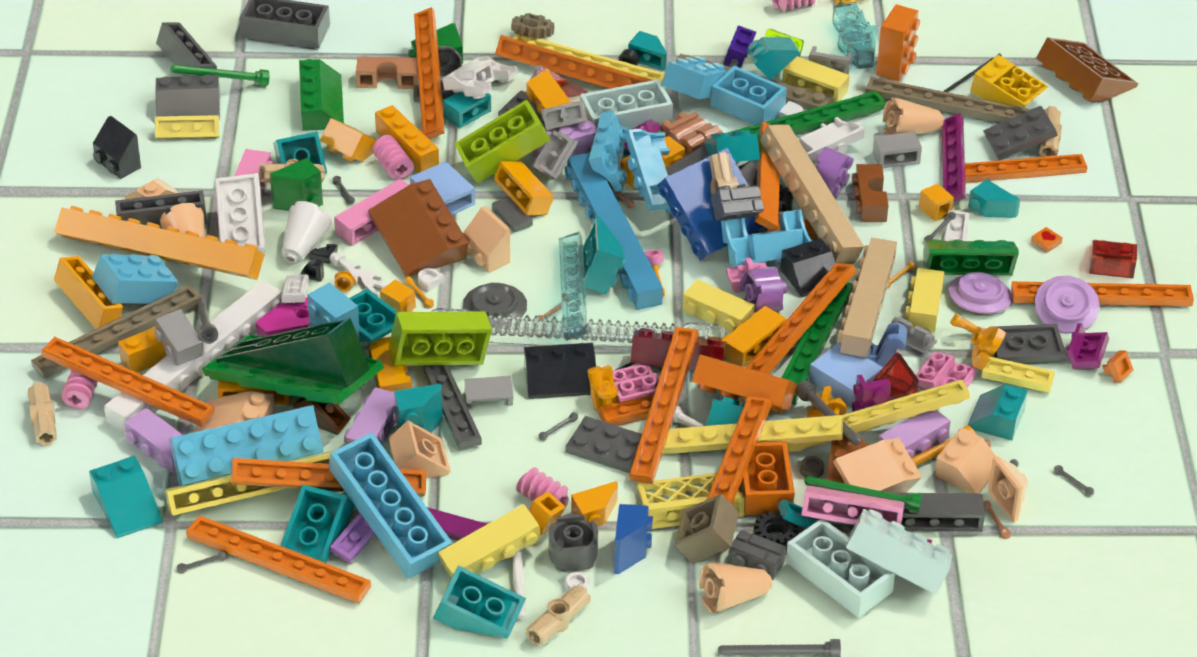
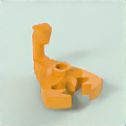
M955 313L950 321L952 326L963 328L972 333V365L979 370L983 369L991 360L989 356L994 355L1000 347L1006 332L995 326L988 328L976 326L968 320L961 318L957 313Z

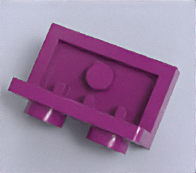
M1083 323L1077 324L1075 332H1072L1070 345L1066 348V357L1070 360L1072 369H1094L1100 367L1109 342L1108 332L1085 333Z
M862 374L857 375L856 384L853 385L855 402H852V412L890 401L891 383L889 379L865 382Z

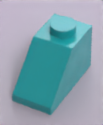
M638 31L628 43V49L635 51L639 55L640 64L665 71L667 52L658 36Z
M458 92L443 100V117L458 128H462L491 112V94L486 93L483 98L473 99V96L465 97L464 92Z
M986 179L970 190L968 207L984 217L1016 218L1019 213L1021 199Z

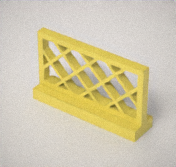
M717 473L655 480L653 484L637 483V490L642 505L649 506L648 516H653L652 529L679 526L684 510L707 500L710 492L708 490L712 487ZM694 484H702L704 486L699 488L694 486ZM670 487H679L680 489L675 491L670 489ZM646 490H655L656 492L651 494L646 492ZM738 490L733 506L739 511L738 518L744 517V495ZM689 491L695 494L691 497L684 493ZM666 494L671 497L667 500L660 496Z

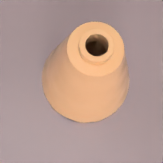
M891 98L892 100L887 101L883 111V122H886L887 129H883L885 135L915 132L916 135L938 131L943 125L944 118L939 110L899 98Z
M182 203L170 208L171 212L167 215L164 212L161 216L160 223L162 229L166 230V227L169 226L179 229V233L185 234L186 231L198 233V237L205 238L204 213L195 204Z
M715 562L703 565L699 578L700 589L704 588L705 596L701 597L702 602L710 613H718L768 594L769 589L772 587L771 576L763 569Z

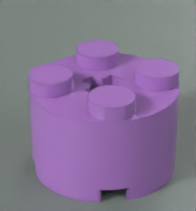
M824 147L816 159L818 161L816 169L832 195L837 198L842 189L841 185L846 186L849 181L850 174L847 172L852 167L854 158L834 149Z
M775 266L743 272L740 279V291L745 292L743 300L754 304L755 312H758L764 306L775 312L783 310V294L787 292V285L784 280L781 281Z

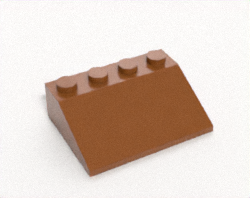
M1047 37L1036 57L1042 63V67L1055 72V76L1058 79L1068 82L1071 89L1081 92L1083 94L1082 97L1089 102L1106 101L1136 88L1139 84L1084 42Z
M431 179L410 184L368 210V214L405 277L416 275L425 268L436 269L465 260L469 242Z

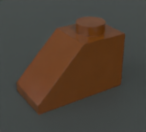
M299 397L292 406L294 409L313 405L318 428L333 434H338L351 419L338 404L307 401L305 397Z

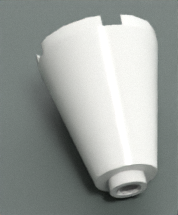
M298 201L294 206H291L282 247V255L287 262L292 264L302 262L330 229L332 224L331 217L325 210L323 213L317 209L318 205L307 201Z

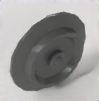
M491 282L479 285L467 293L463 299V311H486L491 327L501 328L512 325L522 319L527 311V299L514 286Z

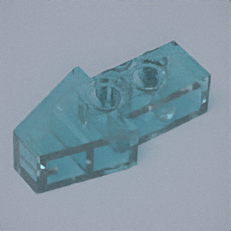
M857 3L833 6L832 23L838 32V49L846 57L849 52L853 53L851 60H853V65L857 69L874 67L878 25H870V22L866 21L864 12L860 10Z

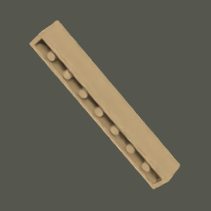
M768 125L760 142L817 236L832 251L835 263L856 262L865 246L790 125Z
M871 237L869 245L864 247L863 257H861L856 280H854L853 289L850 293L849 304L846 306L845 317H843L841 330L838 333L837 343L841 344L840 353L868 358L895 262L897 241Z

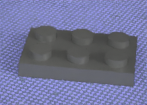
M1042 106L1033 108L983 130L998 160L1005 159L1058 136L1055 127Z
M1057 324L995 326L1006 332L1000 347L995 352V358L1016 363L1059 362L1066 359L1065 348Z
M585 416L566 444L565 452L630 474L642 434Z

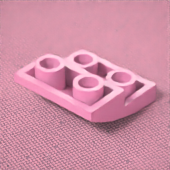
M933 352L913 378V381L918 386L928 390L962 379L968 388L976 377L977 370L973 366L955 363L953 355Z
M640 364L613 371L614 384L618 389L617 401L624 402L655 394L659 378L656 373H652L649 365Z

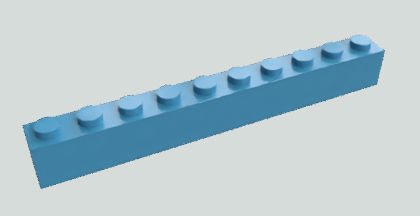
M591 152L570 156L567 166L564 168L567 179L570 178L572 189L574 192H577L579 203L585 208L586 217L591 219L592 225L596 217H600L623 247V256L626 259L623 268L618 269L617 273L620 276L621 286L627 290L629 301L634 303L637 310L662 305L663 287L606 178L593 171L589 162Z

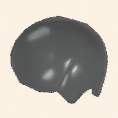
M450 46L438 47L440 76L445 77L462 67V58L457 50Z

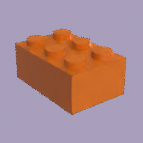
M895 4L881 25L876 76L899 82L903 75H907L910 64H914L917 56L914 49L919 38L916 35V31L920 26V19H918L919 10Z
M757 442L740 484L741 492L744 495V515H761L763 513L767 515L768 511L776 514V511H780L778 504L782 499L794 503L795 492L787 442Z

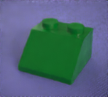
M308 158L270 173L272 207L274 209L289 211L291 206H294L298 201L314 203L318 207L323 205L321 171Z

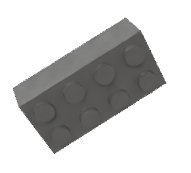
M248 0L239 17L241 38L319 49L330 27L329 5L294 0Z

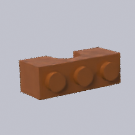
M856 164V172L852 173L851 176L852 186H855L853 195L854 200H856V213H860L861 222H887L889 204L887 192L883 191L884 174L882 164Z

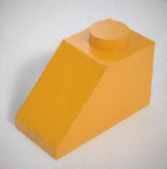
M614 481L571 494L572 514L585 516V520L590 523L592 520L597 527L604 525L618 501V483Z

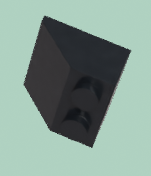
M113 116L107 117L93 141V158L98 164L107 168L111 174L122 179L141 169L138 137L136 133Z
M820 238L782 250L780 270L800 296L804 297L809 295L834 266L835 260L832 251Z

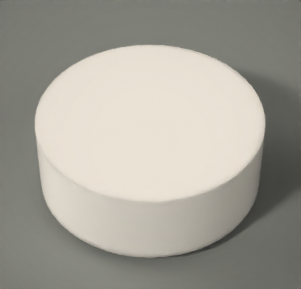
M582 572L570 573L565 578L566 592L573 586L578 585L586 588L587 592L590 589V579Z

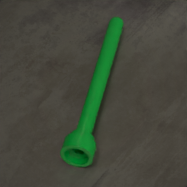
M172 65L170 67L173 73L199 76L219 75V78L254 81V83H258V86H268L270 80L269 70L264 69L252 73L184 65Z
M810 476L804 479L805 485L904 502V508L909 509V512L919 513L922 494L912 492V495L907 494V496Z

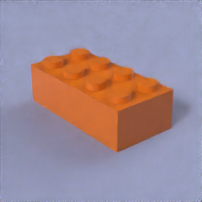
M699 355L692 382L698 384V389L716 394L717 390H719V395L730 399L738 400L739 396L742 397V402H746L748 396L771 399L772 406L770 410L782 413L783 409L790 411L795 389L798 385L787 379L704 355Z

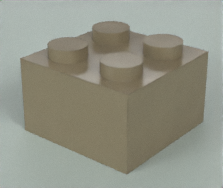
M718 494L684 510L674 546L692 564L706 560L721 551L728 550L733 543L739 511L722 494Z

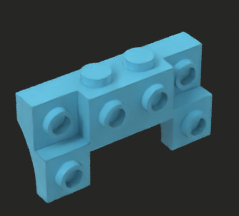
M612 110L601 113L589 162L593 171L604 176L610 182L614 191L618 192L623 191L624 183L627 181L626 171L620 165L622 156L631 154L630 150H627L624 145L626 142L625 136L629 128L628 126L621 127L620 119L616 118Z
M642 129L628 130L625 136L631 154L628 159V166L634 175L635 188L638 189L640 197L644 196L648 211L665 210L666 213H671L669 205L660 195L657 186L665 177H668L662 159L663 155H668L670 152V148H667L664 140L665 132L650 133Z
M802 210L779 212L780 230L750 235L746 231L745 218L721 221L723 243H728L730 265H745L744 260L749 257L753 263L765 262L767 265L766 261L771 260L773 263H781L782 250L812 241L804 225Z

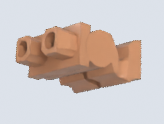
M681 112L676 116L675 122L672 123L669 120H665L661 123V132H665L666 137H671L681 146L687 148V155L705 145L704 139L711 138L710 134L723 133L718 125L707 124L696 112L690 114Z

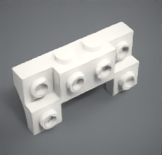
M489 56L473 59L443 77L442 80L444 90H453L455 93L464 92L465 97L473 96V99L485 97V94L492 90V81L508 82L518 72L516 66L502 65Z
M836 117L833 123L828 125L823 123L820 129L800 137L799 142L816 167L818 163L816 159L824 147L844 154L847 152L848 145L864 138L865 128L858 122L847 123Z

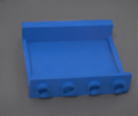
M728 148L718 152L729 154L732 175L737 178L738 184L747 183ZM709 157L665 177L657 184L660 195L669 205L672 216L678 221L682 234L687 237L692 252L698 257L699 261L728 246V243H723L722 220H715L714 207H712L710 183L713 178ZM755 216L745 217L748 235L756 234L765 228L755 222Z

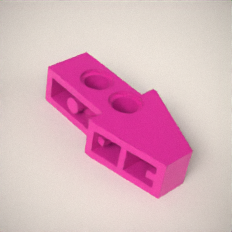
M306 297L305 302L281 303L256 321L257 335L268 336L309 327L308 298Z

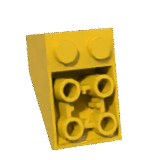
M997 55L975 73L970 92L983 100L1025 107L1048 88V85L1002 56Z

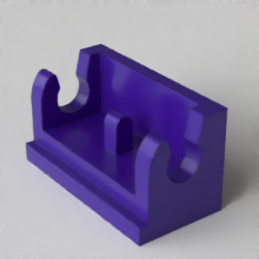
M738 25L723 65L729 67L732 59H736L739 62L737 67L741 68L744 59L748 56L747 50L754 41L757 31Z

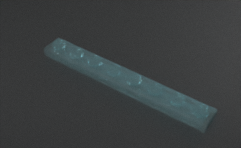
M579 231L559 238L563 335L566 341L579 339L583 335L588 334L583 241Z

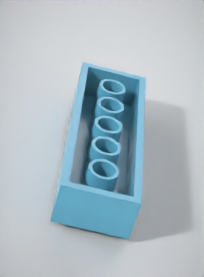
M313 405L168 439L179 486L231 474L233 458L288 461L324 452Z
M371 432L331 452L329 470L405 577L409 579L440 563L438 552L452 545L451 540L375 435Z

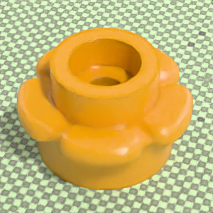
M348 271L337 272L334 276V285L342 292L349 291L356 283L355 277Z

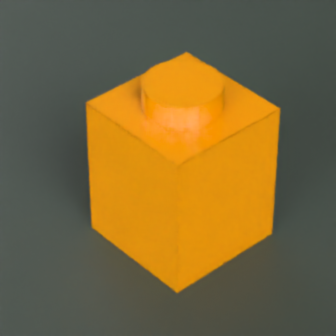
M937 183L921 190L919 208L932 220L937 221L946 217L948 210L952 211L954 197Z
M396 279L380 290V298L396 311L412 312L416 308L415 291Z
M549 491L533 500L529 512L539 524L541 535L549 531L551 524L553 526L557 522V519L561 517L566 507Z

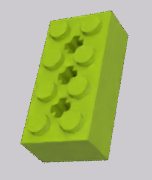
M525 100L454 144L466 168L476 183L479 184L497 172L501 161H517L538 147L543 146L551 139L529 101Z
M486 311L396 312L388 348L394 366L483 365L492 327Z

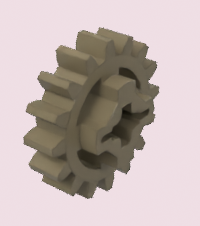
M525 13L520 15V17L514 16L512 18L511 31H514L515 34H520V36H527V38L546 39V37L554 35L555 23L551 22V19L546 20V17L543 15Z

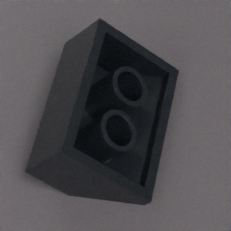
M593 342L524 347V371L528 399L591 395L587 370L596 367Z

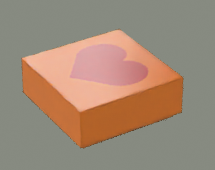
M1045 227L1032 235L1031 242L1044 251L1049 252L1062 243L1063 237Z

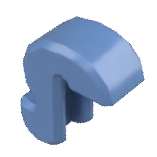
M901 323L888 324L879 344L875 345L872 342L868 359L880 365L883 369L894 364L897 357V349L903 351L906 347V327Z

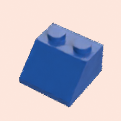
M619 504L615 535L614 574H620L645 559L646 549L652 547V533H648V531H652L653 516H648L649 506Z

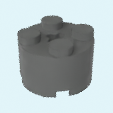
M569 514L559 517L553 526L551 524L549 527L548 553L550 560L555 564L558 571H578L591 569L594 566L598 556V528L592 520L590 523L585 520V516Z

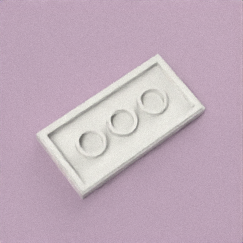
M259 174L216 178L215 187L220 242H225V239L238 242V245L243 247L245 243L257 246V250L261 253H266Z

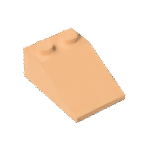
M247 391L207 400V404L214 406V414L203 427L196 425L193 433L275 414L274 396L268 393Z
M899 438L879 441L836 458L833 461L845 484L884 492L907 493L922 478Z

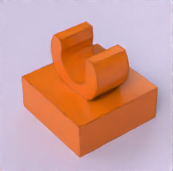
M1119 350L1107 361V364L1102 365L1104 373L1107 375L1111 374L1114 382H1122L1134 371L1127 350Z

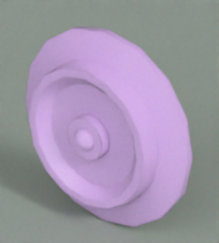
M972 272L956 277L950 282L948 288L950 299L955 304L975 313L994 314L1008 308L1012 301L1010 288L997 277L987 273Z
M1056 276L1046 280L1038 288L1034 300L1036 313L1044 324H1057L1059 332L1062 333L1075 332L1078 323H1083L1084 330L1089 328L1096 321L1100 310L1099 298L1092 286L1082 279L1073 276Z

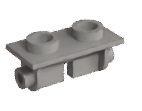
M901 316L893 318L891 323H901L906 327L907 346L926 354L937 343L931 331H927L919 326L913 329V323L903 319Z

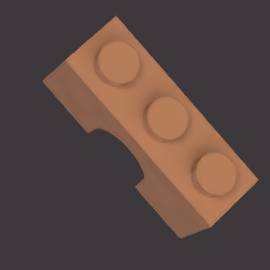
M357 57L355 71L356 88H377L378 82L383 79L396 80L398 89H413L415 85H419L417 58Z

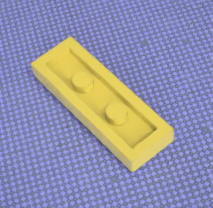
M219 115L155 117L156 139L220 137Z
M989 357L991 360L983 368L981 378L1047 393L1051 391L1055 371L994 357Z

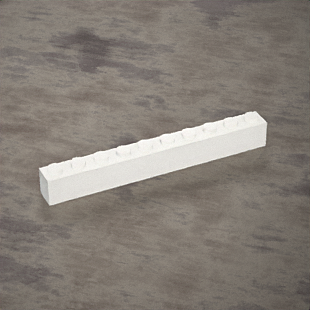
M260 281L210 321L218 330V338L211 344L203 342V354L201 357L177 366L173 359H169L166 356L143 374V376L181 392L195 379L204 374L202 370L204 366L248 334L254 333L256 331V321L282 303V291L264 281ZM123 392L104 405L106 422L123 433H126L124 424L126 420L145 408H148L154 414L159 408Z

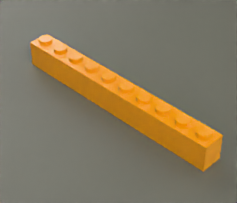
M71 206L70 209L61 207L54 233L64 238L145 256L156 255L163 260L258 280L265 254L258 251V247L245 243L243 247L239 246L238 242L225 239V242H220L217 237L205 235V238L198 237V233L186 231L183 234L179 233V229L169 226L165 230L160 229L159 225L147 222V225H142L140 221L132 218L123 221L121 217L113 214L105 217L102 216L103 213L95 210H90L89 213L83 212L84 209L76 206Z

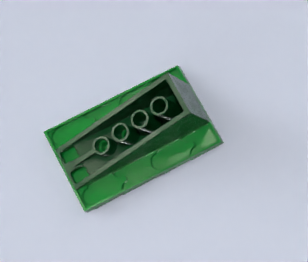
M347 318L268 336L248 334L204 366L202 370L204 375L209 376L211 380L235 382L243 387L276 390L278 394L305 397L307 401L340 404L384 367L381 360L365 357L352 320Z

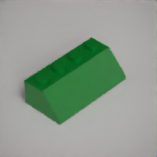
M320 59L299 60L302 131L325 130L330 118L344 123L341 74Z
M932 239L925 241L923 265L924 269L944 271V275H965L972 272H982L990 275H1013L1019 249L1014 241L1006 240L984 241L979 239L975 241H962L955 239L952 241H941Z

